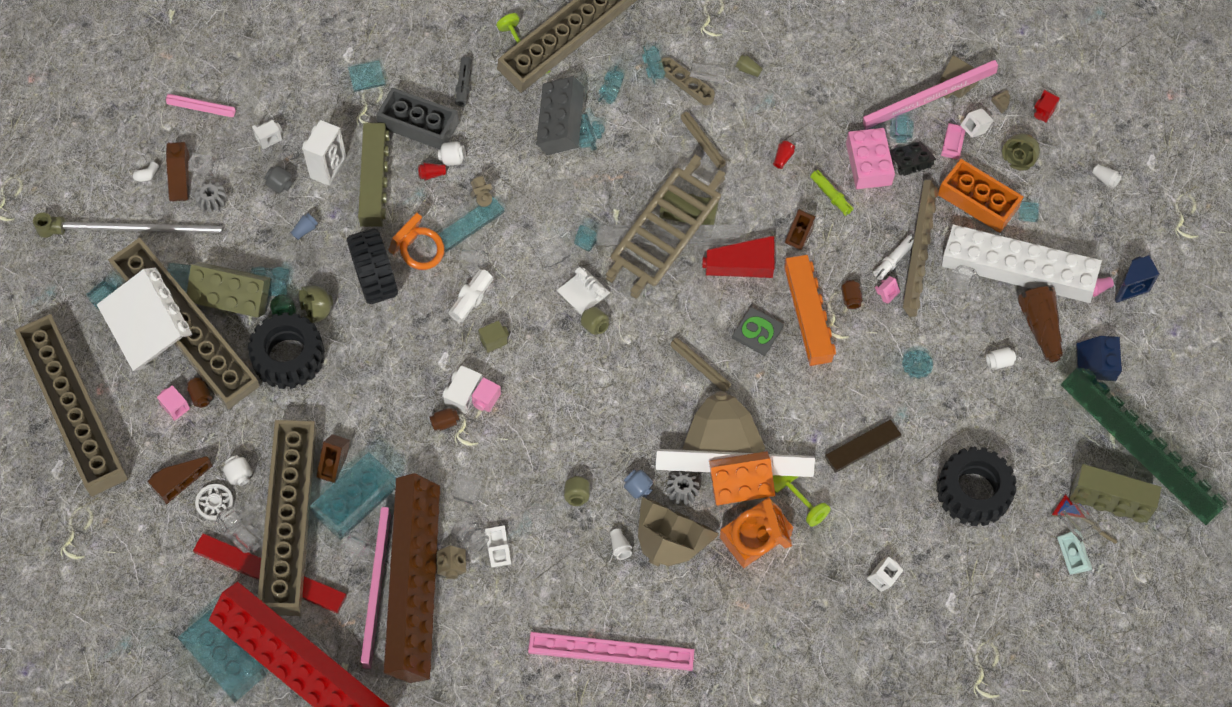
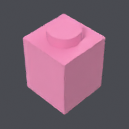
M483 377L472 394L474 407L481 411L490 412L501 395L500 386Z
M173 385L161 391L159 396H157L160 405L174 421L190 410L187 401Z

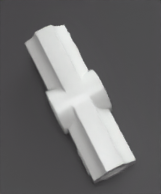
M479 269L471 282L462 287L458 300L449 311V315L453 320L463 322L473 307H477L480 304L483 293L493 281V276L488 271Z

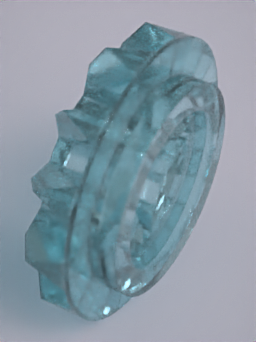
M913 350L904 356L902 366L904 373L907 372L910 378L916 377L920 379L922 377L926 378L931 373L933 361L926 352ZM914 362H916L917 364L922 363L920 367L921 369H919L918 367L914 368Z

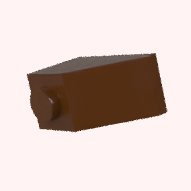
M332 434L323 442L317 478L332 483L337 481L347 458L350 444L349 439Z

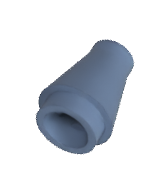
M307 213L305 216L302 215L290 233L299 240L316 229L315 226L318 222Z

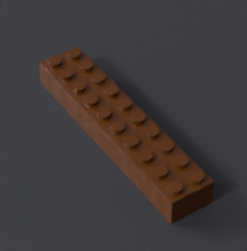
M416 473L396 478L384 674L408 683L430 680L440 485Z

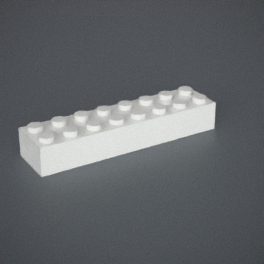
M953 225L943 255L942 267L1031 289L1048 286L1051 291V287H1054L1056 295L1091 303L1102 260Z

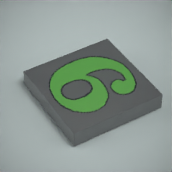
M751 307L732 335V339L765 356L783 329L784 324Z

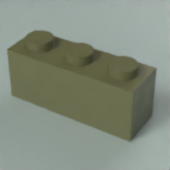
M667 191L663 196L664 200L695 220L702 212L670 191ZM689 194L705 205L711 200L710 197L704 198ZM718 203L701 226L714 228ZM660 206L659 218L686 223Z

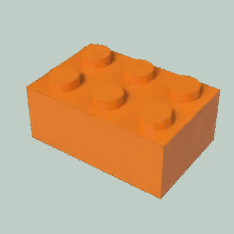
M768 451L709 460L716 505L775 496L771 460Z
M763 502L751 508L765 510ZM783 515L789 536H791L793 526ZM751 517L740 528V539L749 548L761 547L770 537L762 517ZM734 520L721 529L719 538L744 569L763 555L748 556L741 553L735 547L731 535ZM776 541L775 545L773 546V548L776 547L777 545H779V543H778L777 541Z

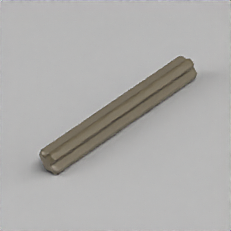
M689 112L681 114L682 122L718 169L724 167L726 161Z
M679 338L672 340L670 346L723 392L730 389L731 383Z

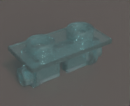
M643 46L645 53L642 54L644 64L648 63L649 66L646 68L648 78H652L653 83L656 84L654 79H663L665 77L663 64L659 62L661 61L659 49L652 46L649 50H646L645 46Z
M617 66L611 71H607L604 80H606L605 85L601 86L598 93L600 94L598 102L602 99H605L608 104L615 102L619 92L617 89L621 87L624 79L622 72H616Z

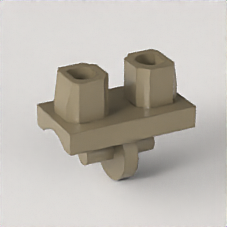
M483 176L472 179L470 182L473 189L470 193L471 198L476 197V202L481 207L489 206L492 202V195L489 193L493 189L491 183L486 185Z

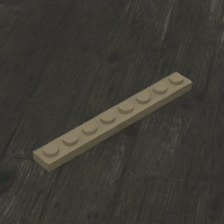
M924 180L903 303V309L909 317H917V311L920 308V293L923 291L922 280L926 273L925 262L928 260L927 250L931 242L930 231L933 228V213L936 211L935 201L938 197V188L935 187L931 180Z

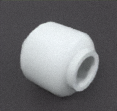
M458 141L443 143L441 149L438 150V158L440 161L442 160L445 166L460 165L466 158L465 147Z
M238 455L227 459L223 467V472L232 485L238 484L243 486L247 484L253 473L246 458L239 457Z

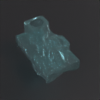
M583 114L580 133L585 132L586 135L579 137L580 148L590 147L591 151L597 150L595 136L597 139L602 138L601 134L605 131L604 125L594 121L592 122L593 126H591L588 115Z

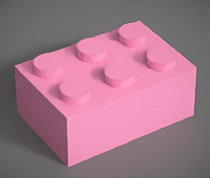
M878 128L848 132L846 147L856 189L892 186L895 172L885 129Z

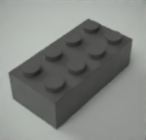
M574 76L544 83L542 86L536 145L546 155L579 147L584 86Z
M393 87L376 114L377 122L385 123L386 130L437 149H441L443 143L449 142L459 124L458 111Z

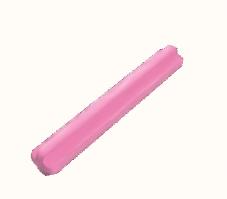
M168 94L166 97V103L169 105L227 117H234L236 113L235 107L173 94Z

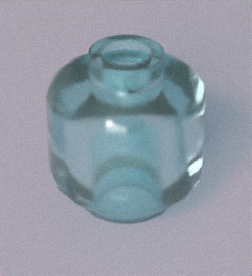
M898 115L891 121L890 136L897 143H906L907 140L913 137L914 122L909 116Z

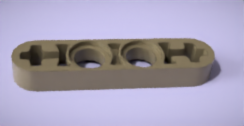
M669 57L662 58L659 61V72L699 103L711 105L714 102V90ZM680 73L683 74L685 77L683 79H677L675 75ZM694 83L698 85V88L691 89L689 85Z

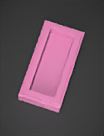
M948 124L941 156L959 160L965 136V130L960 125Z

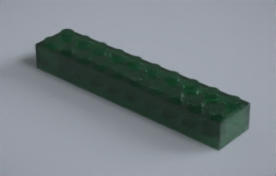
M1076 368L1060 385L1206 526L1212 524L1229 508L1226 504L1228 502L1226 498L1220 493L1215 494L1211 490L1213 486L1207 480H1201L1196 475L1198 472L1191 465H1185L1180 454L1176 451H1170L1167 448L1168 443L1161 437L1157 438L1153 434L1154 430L1147 423H1141L1136 412L1123 406L1125 402L1119 396H1113L1109 392L1111 389L1104 382H1098L1095 379L1097 376L1089 368Z

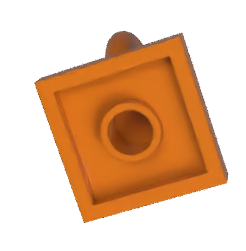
M416 213L392 238L388 251L394 255L400 249L403 260L409 266L418 270H428L438 265L442 260L444 244L441 237L435 231L419 227L422 216ZM418 235L429 236L436 243L437 253L429 262H417L408 254L407 247L414 242Z
M771 499L762 501L765 510L749 509L740 514L735 520L731 532L732 541L741 553L748 556L763 555L773 548L776 541L785 549L793 546L782 511ZM751 517L764 518V525L770 536L768 541L758 548H749L740 539V528Z

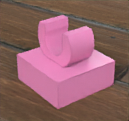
M891 276L886 280H882V284L879 287H875L877 294L881 295L882 301L888 304L900 293L896 279Z

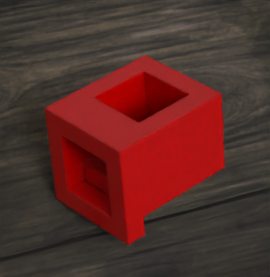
M1044 90L1034 107L1036 109L1034 117L1047 123L1057 108L1060 98Z

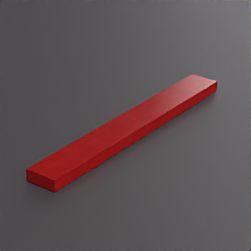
M202 533L193 549L195 554L259 580L260 557ZM304 576L302 599L338 614L347 595Z

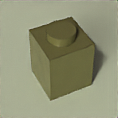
M499 320L478 329L479 339L487 353L508 344L507 337L509 332L505 325H501Z

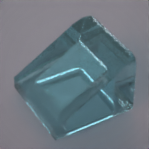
M580 225L574 244L590 252L597 242V233Z

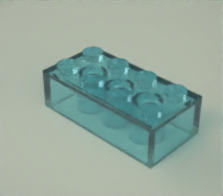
M368 452L313 502L310 508L313 515L341 540L395 490L396 477Z
M209 610L177 638L183 647L235 703L263 679L266 673L249 653L209 621L212 614Z

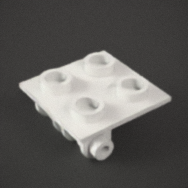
M579 267L575 271L576 275L561 286L557 292L582 315L586 309L594 307L609 295L610 292L585 268Z

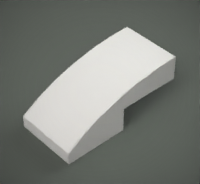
M505 526L485 529L491 568L511 565Z

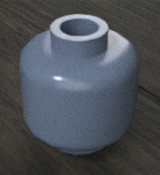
M634 469L624 479V488L635 499L641 496L646 498L653 491L650 488L653 481L643 470L636 471Z

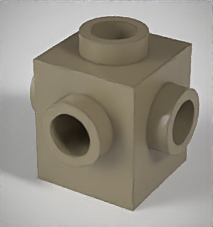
M450 545L437 551V574L446 576L447 579H456L459 575L466 573V549Z

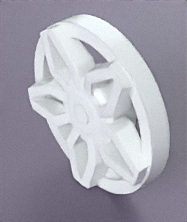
M221 484L205 486L199 491L195 500L198 513L207 520H219L226 517L234 503L230 490ZM218 489H222L227 493H221L219 495ZM209 490V496L202 497V495ZM230 501L228 507H226L225 503ZM199 505L206 507L204 513L200 510ZM222 507L225 511L222 512L219 509Z

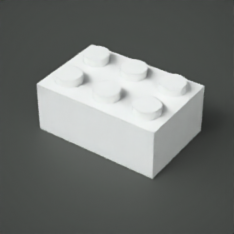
M320 120L317 126L313 127L309 139L303 143L302 150L310 178L330 186L347 157L340 128Z

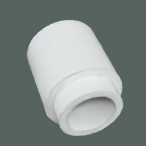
M1009 347L990 351L989 354H986V362L989 369L994 368L997 370L1013 366L1014 361H1016V354Z

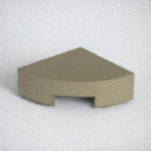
M1007 90L992 97L991 100L1001 114L1007 110L1010 103V95Z

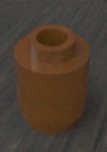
M855 280L846 281L841 286L844 305H846L847 309H857L861 307L863 301L860 283L855 282Z
M202 378L190 380L187 384V390L193 405L199 408L208 406L212 397L206 382Z
M451 407L437 411L429 417L434 431H442L456 426V421L460 420L456 409L452 410Z

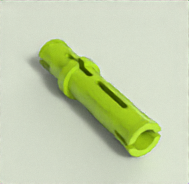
M820 170L814 171L811 174L810 178L829 197L831 203L841 210L844 216L849 215L854 208L845 200L842 192L839 193L827 178L823 176Z

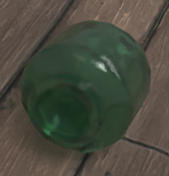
M278 295L270 303L272 315L278 314L280 316L286 312H289V315L296 313L295 302L288 295Z

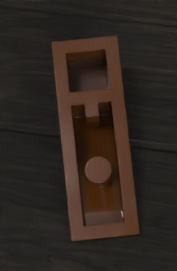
M185 142L167 143L166 163L169 201L188 200L189 151Z
M205 456L163 468L159 472H155L147 482L151 489L167 505L212 468L213 465L210 459Z

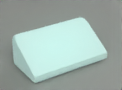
M1074 530L1057 537L1070 575L1092 570L1083 540L1078 531Z

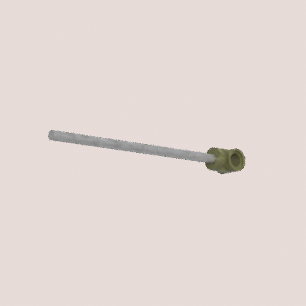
M45 212L38 213L33 218V225L38 235L43 238H48L53 234L63 235L65 229L223 232L222 226L65 222L63 216L51 217Z

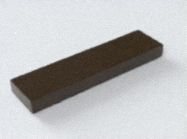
M890 419L826 454L825 459L836 473L899 439L901 433Z

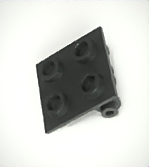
M921 141L890 150L892 159L900 167L898 168V173L903 176L912 174V172L916 173L917 170L921 171L931 168L934 165V160H936L934 155Z

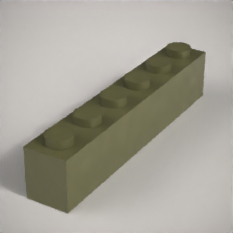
M363 123L358 212L360 227H383V219H386V208H383V206L387 204V193L384 192V188L388 187V179L385 177V172H388L386 157H389V146H386V141H390V131L386 130L385 123Z

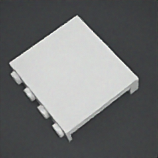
M156 267L141 270L97 304L133 371L147 368L150 365L149 361L182 337L192 335L188 323L184 320L179 307L175 304L169 289L164 284L161 274L157 271Z

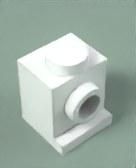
M271 120L259 127L252 126L254 136L262 149L282 141L280 133L283 131L278 122L275 123Z
M888 556L879 562L867 579L882 592L894 584L903 569L895 560Z

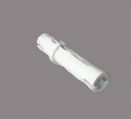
M906 236L901 244L888 257H885L882 260V264L873 271L875 277L881 272L877 279L882 280L890 270H894L896 264L913 247L914 239L908 243L912 236Z

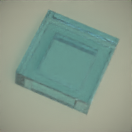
M1021 202L1019 220L1037 222L1039 203Z

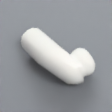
M151 162L148 169L135 171L133 179L139 182L152 180L159 165Z

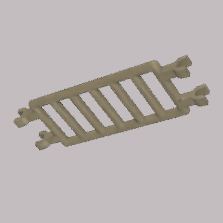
M696 154L685 170L679 167L674 169L610 256L615 261V264L605 274L607 276L606 280L613 283L623 267L640 278L630 290V296L635 299L640 296L647 283L652 286H656L721 198V194L716 190L724 182L726 173L719 170L709 186L692 176L693 172L701 164V158ZM678 176L711 196L712 198L708 204H703L673 185ZM669 190L702 212L695 220L664 200L663 196ZM657 204L691 225L686 234L652 213ZM646 219H649L680 239V242L673 248L641 226ZM638 233L670 255L663 263L632 243L631 239ZM625 247L659 268L655 276H650L619 256Z

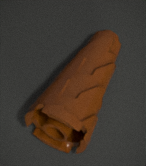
M1043 286L1025 291L1026 297L1023 298L1022 294H1020L1017 299L1028 325L1037 340L1038 346H1040L1045 360H1049L1050 363L1060 361L1063 352L1055 288L1051 287L1050 291L1048 286Z

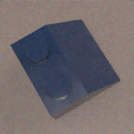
M1150 255L1145 257L1139 256L1131 261L1117 292L1116 303L1151 291L1160 273Z
M1098 336L1076 344L1078 379L1116 381L1122 372L1120 337Z

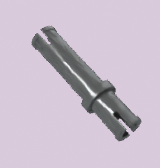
M462 57L460 61L458 84L455 88L457 92L455 104L459 107L466 106L467 94L470 91L468 84L472 59L469 57Z

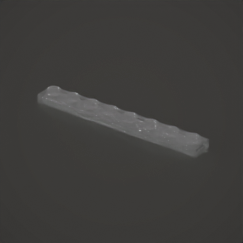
M597 225V245H618L633 225ZM658 225L641 226L668 245H677L680 242V239ZM672 225L684 234L691 227V225ZM701 225L687 245H732L746 242L745 225ZM638 233L631 239V242L635 245H655Z

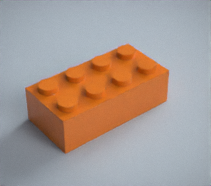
M963 159L959 160L944 179L938 192V196L1001 233L1017 212L1024 197Z

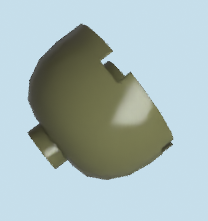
M1026 133L1013 135L1003 146V159L1011 163L1010 167L1019 171L1028 170L1039 159V143L1033 136Z
M317 285L301 287L303 290H299V303L301 310L305 309L307 313L305 317L310 320V323L324 320L329 315L333 305L332 296L328 295L324 288Z

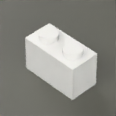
M460 366L459 370L453 373L452 383L443 392L442 397H444L445 406L466 414L472 404V394L482 380V374Z

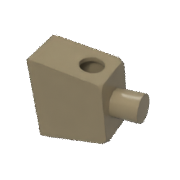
M953 55L941 77L940 83L974 69V67ZM979 81L943 97L948 99L953 94L961 98L975 87Z

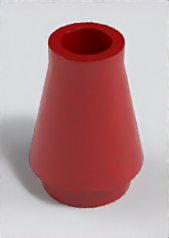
M782 141L778 145L773 165L776 168L783 169L784 165L795 153V146L788 141Z
M423 162V164L418 165L419 178L426 181L446 175L445 164Z

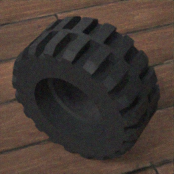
M372 228L349 235L347 243L366 302L372 305L396 297L398 289L378 229Z
M289 312L282 313L283 315L280 316L274 314L271 319H264L261 326L258 324L254 328L255 333L250 335L248 355L254 371L263 382L267 381L268 385L272 387L278 385L279 389H285L286 386H289L290 389H293L298 384L303 386L307 384L306 380H312L316 377L315 372H320L321 364L324 363L325 350L320 332L314 323H310V320L305 316L301 318L300 314L293 313V315H289ZM295 340L304 345L302 352L293 360L280 362L269 357L273 347L282 341Z
M970 447L968 451L963 448L958 451V454H952L949 460L945 462L938 478L937 492L939 494L937 497L939 502H943L942 508L944 511H949L951 513L950 517L953 519L956 517L960 519L959 523L966 524V522H969L971 526H978L979 523L982 526L989 525L990 521L994 523L999 520L1000 516H1004L1011 505L1017 489L1015 486L1017 482L1016 476L1012 475L1014 472L1012 467L1006 465L1007 460L1004 457L999 458L997 452H988V448L981 447V450H977V447ZM966 474L981 475L992 485L994 495L984 500L974 499L965 494L961 489L959 478Z

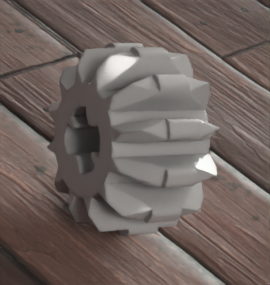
M210 180L209 184L203 182V187H197L194 197L197 206L201 207L203 211L208 209L211 213L213 209L219 211V206L224 207V201L227 200L226 191L218 182L213 184Z
M681 471L678 472V476L672 474L671 480L667 481L668 488H666V493L670 494V500L676 499L677 505L680 501H683L684 505L688 504V500L694 502V496L699 495L698 488L700 484L696 482L695 476L689 477V471L686 475H683Z

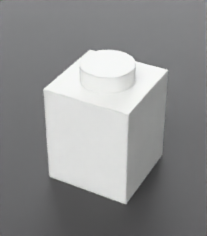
M983 109L969 112L960 126L973 138L985 134L994 120Z

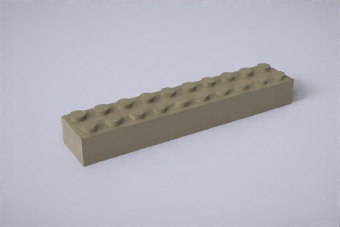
M572 0L498 59L497 70L522 93L637 0Z
M140 237L108 259L111 268L124 283L141 270L156 267L192 335L182 337L175 342V346L228 410L260 387L257 378Z
M49 314L15 329L20 344L90 496H95L127 481L128 477L52 315Z
M275 420L258 598L279 616H301L317 433L315 421Z

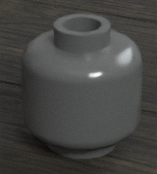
M280 166L271 167L264 177L266 186L277 193H282L284 190L288 191L293 184L290 181L292 178L291 173Z

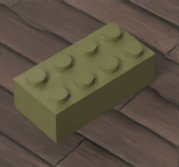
M197 262L191 264L186 294L195 304L258 318L265 315L271 278Z
M1082 464L1073 479L1069 500L1074 501L1078 505L1091 506L1098 511L1112 512L1118 517L1125 516L1139 523H1147L1158 508L1162 487Z

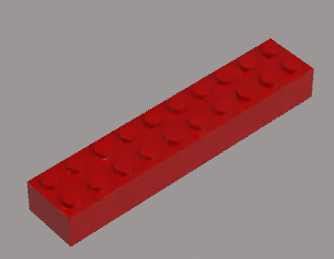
M236 582L222 592L209 621L312 707H390L239 582Z

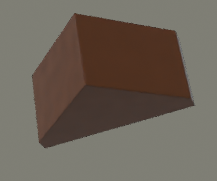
M798 209L785 243L802 250L814 229L816 216Z

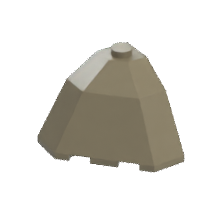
M720 391L708 397L694 415L682 450L759 453L765 451V445L750 412L734 396Z
M645 497L641 499L638 538L642 553L649 558L648 562L653 565L660 566V564L672 566L689 561L717 538L719 534L702 523L690 520V517L677 511L673 512L659 502Z

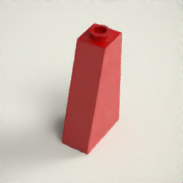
M774 236L707 250L706 257L702 259V268H706L707 276L773 278Z

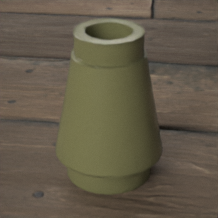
M743 54L735 66L739 69L738 71L759 77L763 70L748 55L745 56Z

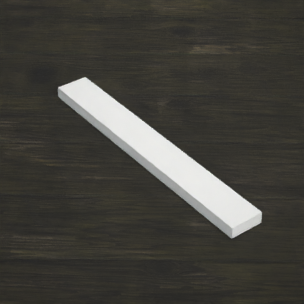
M657 449L655 469L710 472L709 460L753 453ZM769 454L773 475L814 476V456Z

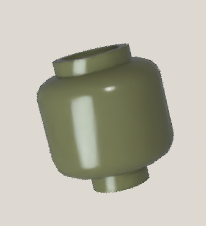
M591 307L582 313L581 325L593 335L602 334L608 329L609 317L601 309Z
M574 476L565 482L564 498L570 505L581 506L589 500L590 484L585 478Z

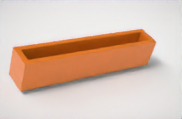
M808 255L786 258L784 269L809 366L831 363L833 356L836 355V348L834 344H831V329L827 327L825 322L827 321V314L821 307L823 300L821 294L817 292L818 280L816 277H813V262L809 261Z

